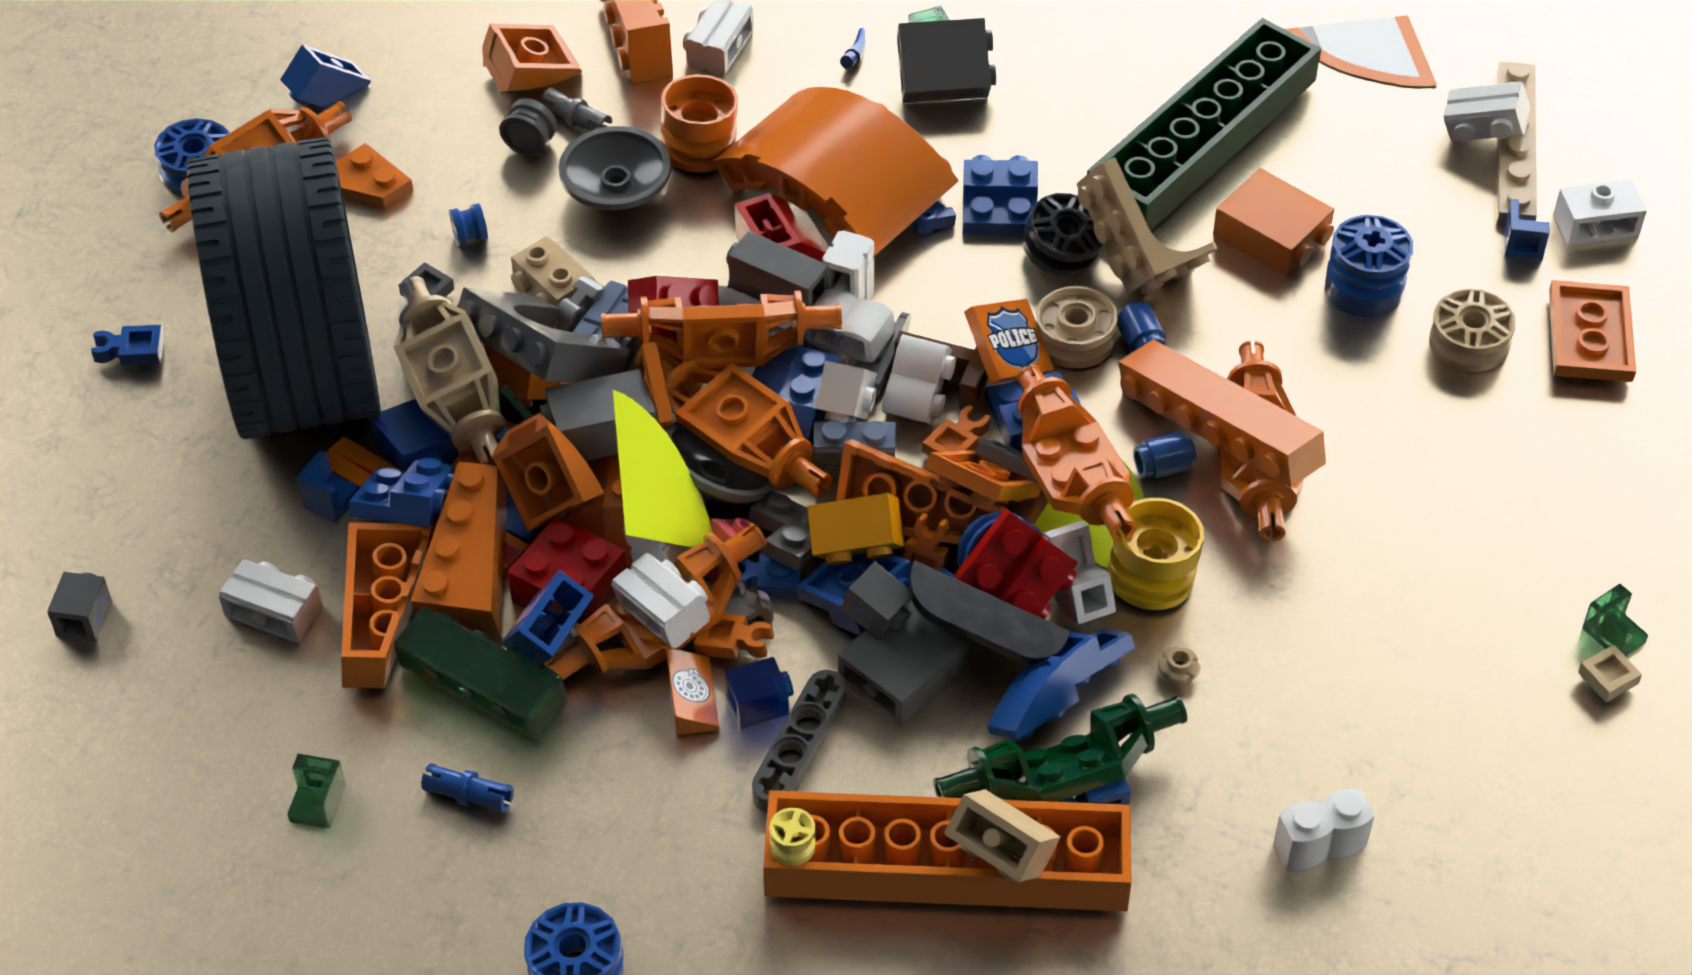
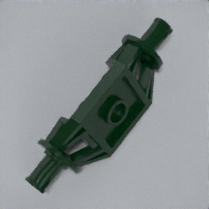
M1131 693L1125 695L1120 703L1090 711L1089 734L1085 736H1068L1061 741V744L1047 749L1036 748L1023 752V749L1011 739H1007L982 750L976 746L968 750L967 756L969 768L933 779L936 796L962 798L964 794L986 789L998 798L1059 802L1125 779L1142 753L1147 754L1154 750V732L1187 722L1186 708L1178 696H1173L1171 699L1144 707L1141 700ZM1129 734L1130 737L1120 746L1118 742Z

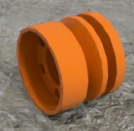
M694 74L683 76L670 82L662 91L661 142L666 147L671 164L674 167L688 172L701 173L717 170L712 161L737 141L739 97L735 89L726 81L711 75Z

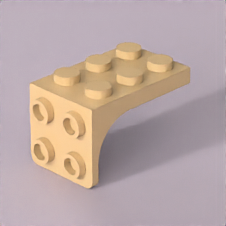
M1115 157L1102 162L1076 183L1078 199L1081 205L1088 210L1094 222V233L1099 242L1104 244L1110 256L1111 269L1114 275L1121 280L1127 294L1139 288L1145 294L1164 285V282L1172 278L1174 280L1180 279L1194 272L1196 268L1210 262L1208 255L1218 249L1215 242L1190 251L1174 250L1160 243L1148 228Z

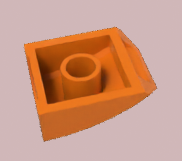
M489 24L482 45L483 67H486L498 87L499 93L534 90L553 85L583 72L554 25Z
M540 413L508 430L493 451V459L528 531L551 522L556 515L562 517L604 494L595 475L574 445Z

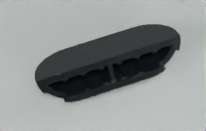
M914 561L908 583L911 601L920 615L929 622L1022 663H1034L1054 656L1066 644L1070 634L1069 630L920 562Z

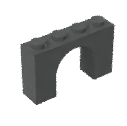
M463 287L457 307L466 311L480 341L543 380L573 383L624 372L630 349L611 338L602 339V335L555 329L554 326L559 308L536 295Z

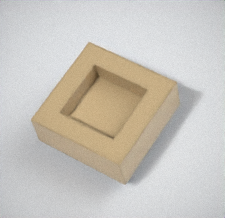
M1615 645L1581 662L1578 670L1580 676L1605 702L1638 685L1642 677V673Z

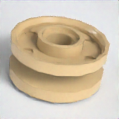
M1067 286L1050 292L1040 301L1036 309V323L1053 364L1066 368H1087L1100 364L1111 355L1116 345L1117 309L1110 298L1100 291L1088 287Z
M1469 288L1452 291L1441 298L1434 308L1433 324L1429 333V345L1438 359L1447 366L1460 371L1482 372L1494 369L1506 360L1511 351L1512 337L1516 328V315L1506 301L1483 289Z

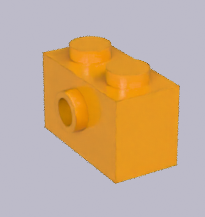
M889 493L807 506L812 554L827 560V565L852 562V555L867 553L868 559L892 556V549L904 548L899 499Z

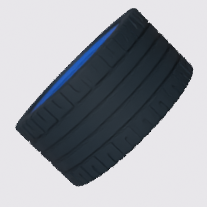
M325 136L300 140L297 144L287 142L275 144L274 147L262 146L250 148L249 151L225 152L223 156L213 154L191 158L187 163L188 188L201 277L220 371L229 407L240 438L250 439L273 435L275 431L277 433L295 431L297 428L307 429L321 426L324 423L326 425L341 423L349 418L352 421L379 416L381 414V406L343 194L330 138Z

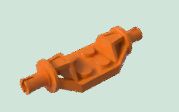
M341 101L336 102L332 107L319 115H316L306 107H302L299 110L269 109L211 144L204 156L213 154L223 156L225 152L249 151L250 148L262 146L274 147L275 144L287 142L297 144L300 140L325 136L331 140L329 134L346 123L351 122L352 115L349 109L343 113L341 112L346 107ZM297 125L299 128L292 132L286 129V127ZM188 178L181 182L184 198L159 212V217L163 224L167 221L170 222L166 228L172 233L192 220Z
M794 291L793 295L760 294V304L700 305L696 307H682L681 297L647 301V296L640 297V309H637V313H601L602 339L638 337V341L642 340V344L656 342L659 355L676 366L687 361L697 362L701 366L722 363H734L738 367L764 366L794 343L796 346H802L806 330L842 329L841 304L805 306V302H802L801 291ZM792 321V326L769 337V328ZM652 326L675 331L676 341L652 332Z
M1251 340L1243 342L1239 347L1241 364H1238L1229 372L1227 379L1296 416L1282 386V371L1277 365L1264 360V345L1255 340V353H1252ZM1217 446L1221 488L1240 502L1241 509L1247 515L1258 518L1259 537L1262 540L1269 542L1268 529L1271 528L1273 541L1282 539L1286 534L1283 515L1294 509L1297 503V495L1303 487L1304 479L1290 488L1275 478H1270L1252 465L1240 461L1236 456Z
M659 355L671 411L678 423L732 462L769 478L771 485L777 489L784 490L798 483L814 497H821L823 495L817 487L821 488L824 492L829 489L832 477L811 463L813 446L811 442L804 439L791 405L787 400L734 363L701 366L697 362L687 361L675 367ZM706 383L707 385L701 389L702 384ZM785 439H787L789 443L784 446Z
M1030 365V369L1035 376L1031 375L1027 366L1023 367L1017 374L1018 383L1024 389L1018 402V410L1023 419V458L1052 508L1057 511L1080 515L1082 520L1090 525H1106L1112 539L1115 541H1122L1118 528L1121 529L1126 539L1130 538L1135 533L1137 527L1135 521L1131 519L1125 509L1131 506L1134 500V491L1130 485V472L1102 427L1072 397L1073 394L1070 386L1063 379L1056 377L1045 378L1038 365Z
M750 523L748 527L724 543L713 533L708 532L703 537V543L677 556L674 566L680 572L682 580L687 584L693 580L703 588L708 596V601L705 603L710 614L709 622L696 633H690V638L677 647V650L693 641L698 634L707 628L709 630L721 621L720 619L724 614L735 585L742 581L738 563L760 548L767 546L763 533L754 523ZM717 566L722 574L711 590H709L703 576ZM617 600L611 605L605 604L582 624L576 622L570 630L573 636V643L543 663V666L551 679L558 685L587 664L593 666L600 674H604L608 669H651L667 658L666 649L674 648L669 647L624 610ZM616 635L625 646L624 648L600 652L596 645Z

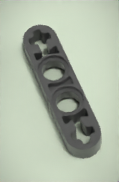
M820 670L809 678L752 781V797L756 807L763 812H768L769 795L765 794L764 789H772L776 782V774L780 776L779 791L798 790L846 700L845 679L836 671ZM828 687L833 688L834 692L829 691L824 697L823 706L819 705V691L824 692ZM813 717L819 720L821 724L814 730L806 731L799 728L797 723L802 718ZM786 750H796L803 756L800 761L794 764L784 763L778 758Z

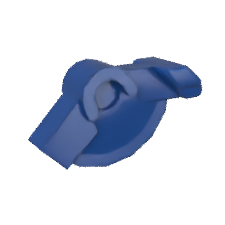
M936 201L911 225H913V229L917 233L928 235L935 229L954 227L957 215L952 207H946Z

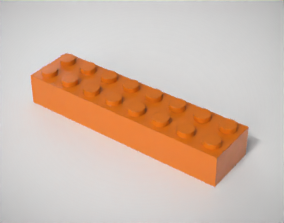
M769 790L763 862L764 896L1128 911L1132 884L1130 805L1003 800L1060 836L1041 876L1019 883L1005 878L997 872L996 867L982 858L966 853L959 847L957 842L944 835L962 798ZM790 807L800 808L808 812L815 823V852L810 860L797 866H787L778 862L772 856L770 850V820L780 810ZM799 836L796 837V838H793V839H792V842L798 841V840H799Z

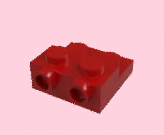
M1005 508L954 576L963 583L1042 619H1046L1051 610V606L1048 603L1058 590L1061 592L1066 591L1073 584L1076 578L1074 568L1078 562Z

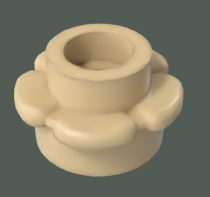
M1168 648L1163 652V658L1158 662V668L1163 679L1168 684L1176 687L1189 685L1198 676L1201 665L1197 663V654L1188 648Z

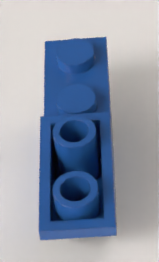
M1100 629L1092 635L1070 632L1066 644L1057 654L1038 662L1029 663L1019 673L1000 700L987 725L989 734L1007 737L1012 741H1019L1030 737L1034 733V729L1043 723L1062 717L1065 714L1064 710L1079 702L1076 691L1077 686L1089 682L1090 676L1102 668H1109L1118 664L1120 657L1135 649L1131 633L1109 629Z

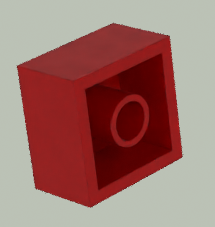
M556 515L507 571L511 600L525 609L530 600L561 570L594 595L577 620L579 624H582L599 608L609 604L615 597L611 586L612 579L627 568L625 550ZM557 601L549 607L553 611L563 612V607Z

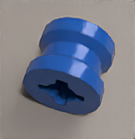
M479 203L472 204L469 209L463 211L458 208L449 210L451 226L458 246L465 245L468 240L474 238L480 241L488 239L487 226Z

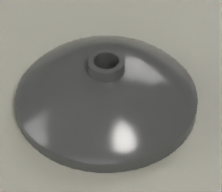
M626 126L603 127L582 134L565 148L559 160V177L565 191L578 202L601 210H625L651 200L666 186L671 173L670 156L664 144L646 131Z
M674 422L666 428L665 432L678 449L690 472L689 475L694 485L701 492L702 496L722 502L744 504L764 499L771 493L774 486L771 485L769 478L732 462L678 422Z

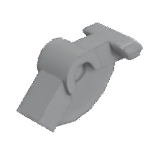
M583 276L578 278L573 284V288L577 289V291L571 298L563 299L557 306L559 313L556 329L573 332L594 303V298H597L604 290V286L590 277Z
M742 582L735 585L724 613L744 615L747 621L754 619L757 615L763 617L768 622L773 621L772 605L767 593L760 590L757 591V594L745 589Z

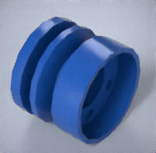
M1364 214L1353 216L1340 223L1333 233L1330 260L1328 261L1324 290L1330 302L1341 311L1358 317H1378L1395 310L1404 298L1407 273L1410 270V262L1413 256L1414 241L1408 230L1397 221L1381 215Z

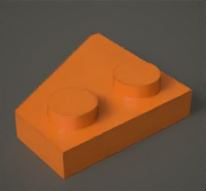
M366 143L336 161L344 199L365 201L368 205L385 209L413 191L412 179Z

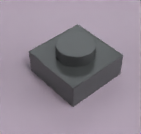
M425 262L403 280H407L411 290L415 291L410 277L418 276L423 278L429 295L446 297L454 290V282L451 277Z

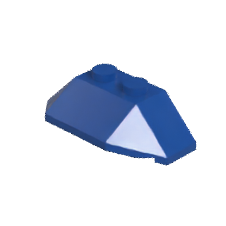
M799 346L784 350L764 366L755 367L752 377L790 403L804 439L811 442L813 446L814 421H823L826 411L815 408L825 361L846 365V357ZM785 439L784 446L789 443L787 439Z

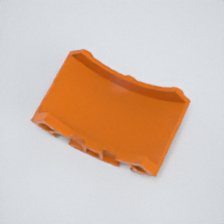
M809 87L797 91L712 161L733 192L746 189L764 191L767 187L778 190L779 197L794 204L801 210L805 211L811 208L824 219L822 226L833 237L836 236L838 231L844 230L871 238L874 241L873 256L880 252L959 182L952 171L949 161L940 156L917 131L893 112L889 111L885 105L876 103L851 91L835 87Z

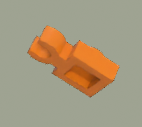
M971 405L964 407L960 411L957 423L946 418L922 442V453L929 456L930 452L976 450L979 437L984 436L989 430L990 417L985 415L980 421L973 422L971 421L973 418V407Z
M923 513L914 525V533L917 539L911 537L906 542L903 559L909 560L911 566H913L914 561H917L937 571L941 567L946 569L950 549L939 546V543L949 531V522L943 519L938 525L937 532H932L926 526L928 514Z
M724 613L720 619L721 621L709 630L707 628L698 634L693 644L696 654L737 659L740 650H747L751 656L762 658L767 657L768 650L765 642L758 640L762 638L773 639L775 635L772 625L767 622H756L749 626L746 616Z

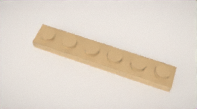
M1499 61L1497 84L1523 82L1530 110L1528 119H1526L1527 125L1524 135L1509 136L1505 139L1497 138V223H1505L1511 199H1519V219L1532 221L1537 219L1535 64Z

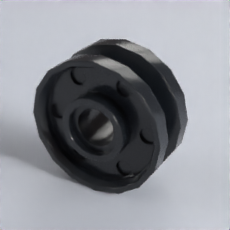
M1053 193L1042 197L1033 206L1022 234L1023 249L1031 262L1044 272L1056 276L1074 277L1087 272L1095 264L1099 251L1103 247V244L1099 242L1094 233V222L1088 210L1081 205L1078 196L1072 193Z

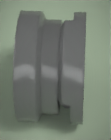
M519 99L514 102L499 126L500 136L504 143L513 151L528 157L542 154L558 129L554 114L545 105L532 99Z

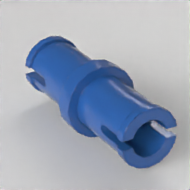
M430 763L425 770L432 773V776L424 773L422 776V790L456 798V802L464 806L474 803L505 813L510 806L504 803V800L511 803L513 800L514 789L512 785L480 778L475 771L466 770L462 773Z

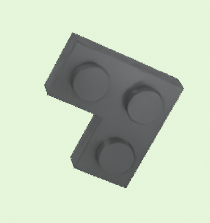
M773 491L750 507L748 521L773 532L766 539L767 546L762 549V555L795 571H798L815 557L812 554L807 507L792 501L784 494Z

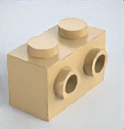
M548 235L511 256L513 270L511 280L516 290L520 294L536 295L556 307L563 299L571 298L577 289L573 288V284L578 278L584 276L594 279L585 268Z
M986 789L963 795L944 832V835L957 842L963 851L974 857L982 858L996 867L997 872L1002 876L1019 883L1041 876L1060 839L1059 835Z

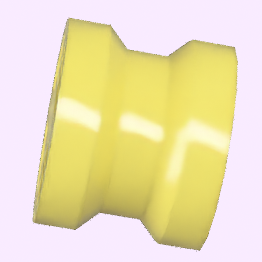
M790 807L780 810L773 816L769 826L772 856L778 862L787 866L801 865L810 860L816 846L814 837L815 823L811 815L800 808ZM799 836V840H798V841L792 842V839H793V838H796V837Z

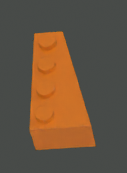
M600 0V2L606 1L603 4L607 25L613 24L610 27L614 48L620 47V50H618L619 65L621 71H628L631 84L673 77L670 22L668 17H663L664 8L662 4L658 3V0Z
M853 439L844 442L836 501L889 493L899 499L903 536L917 538L914 533V525L918 518L925 513L928 514L926 526L932 532H937L938 525L943 519L948 520L949 531L941 542L958 544L967 526L981 515L1003 511L1007 506L996 501L994 505L985 504L971 497L973 490L961 485L958 488H953L942 484L935 479V474Z
M458 461L411 598V603L422 627L502 638V623L500 620L504 594L502 590V573L505 564L503 551L504 538H506L508 493L497 466Z
M348 522L341 654L342 688H386L414 609L411 598L433 537V524L428 528L395 523Z

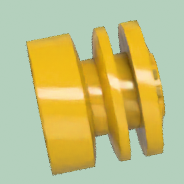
M1146 498L1134 501L1131 506L1125 509L1136 523L1135 533L1126 539L1121 529L1118 528L1122 541H1115L1113 539L1114 546L1111 550V559L1108 564L1112 588L1128 604L1142 609L1164 610L1178 606L1189 597L1194 586L1195 575L1198 569L1197 563L1200 559L1204 543L1203 525L1193 511L1185 505L1167 498Z

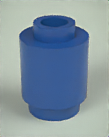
M1133 302L1122 308L1117 316V327L1131 353L1153 339L1166 346V335L1149 304Z
M1179 431L1142 441L1141 446L1134 447L1133 459L1139 476L1141 478L1150 477L1154 480L1191 470L1192 461L1196 460V449L1190 437L1186 438Z

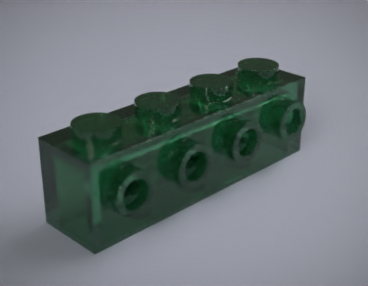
M424 606L393 642L401 667L536 741L541 738L568 704L563 680L555 671L547 667L541 669L529 663L520 652L514 649H503L494 644L485 633L479 630L472 632L459 625L454 617L446 612L437 613Z

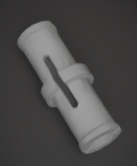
M548 88L542 98L550 102L541 101V104L545 105L552 113L564 118L565 122L570 126L575 127V125H579L592 131L598 128L609 127L603 124L604 122L608 124L613 122L610 115L589 107L585 100L581 98L573 99L554 88Z

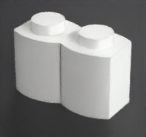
M825 289L813 306L841 304L842 329L806 330L805 340L825 350L841 351L843 354L859 361L874 362L896 331L893 310L879 301L858 300L847 291Z
M902 334L896 350L892 373L886 387L881 411L887 415L931 426L934 418L939 419L942 415L945 395H941V389L944 380H950L955 369L956 357L951 356L952 349L947 345Z
M1346 789L1337 791L1325 797L1321 802H1302L1292 805L1281 812L1278 818L1273 845L1286 870H1306L1317 866L1326 857H1348L1364 849L1368 844L1375 814L1361 790Z

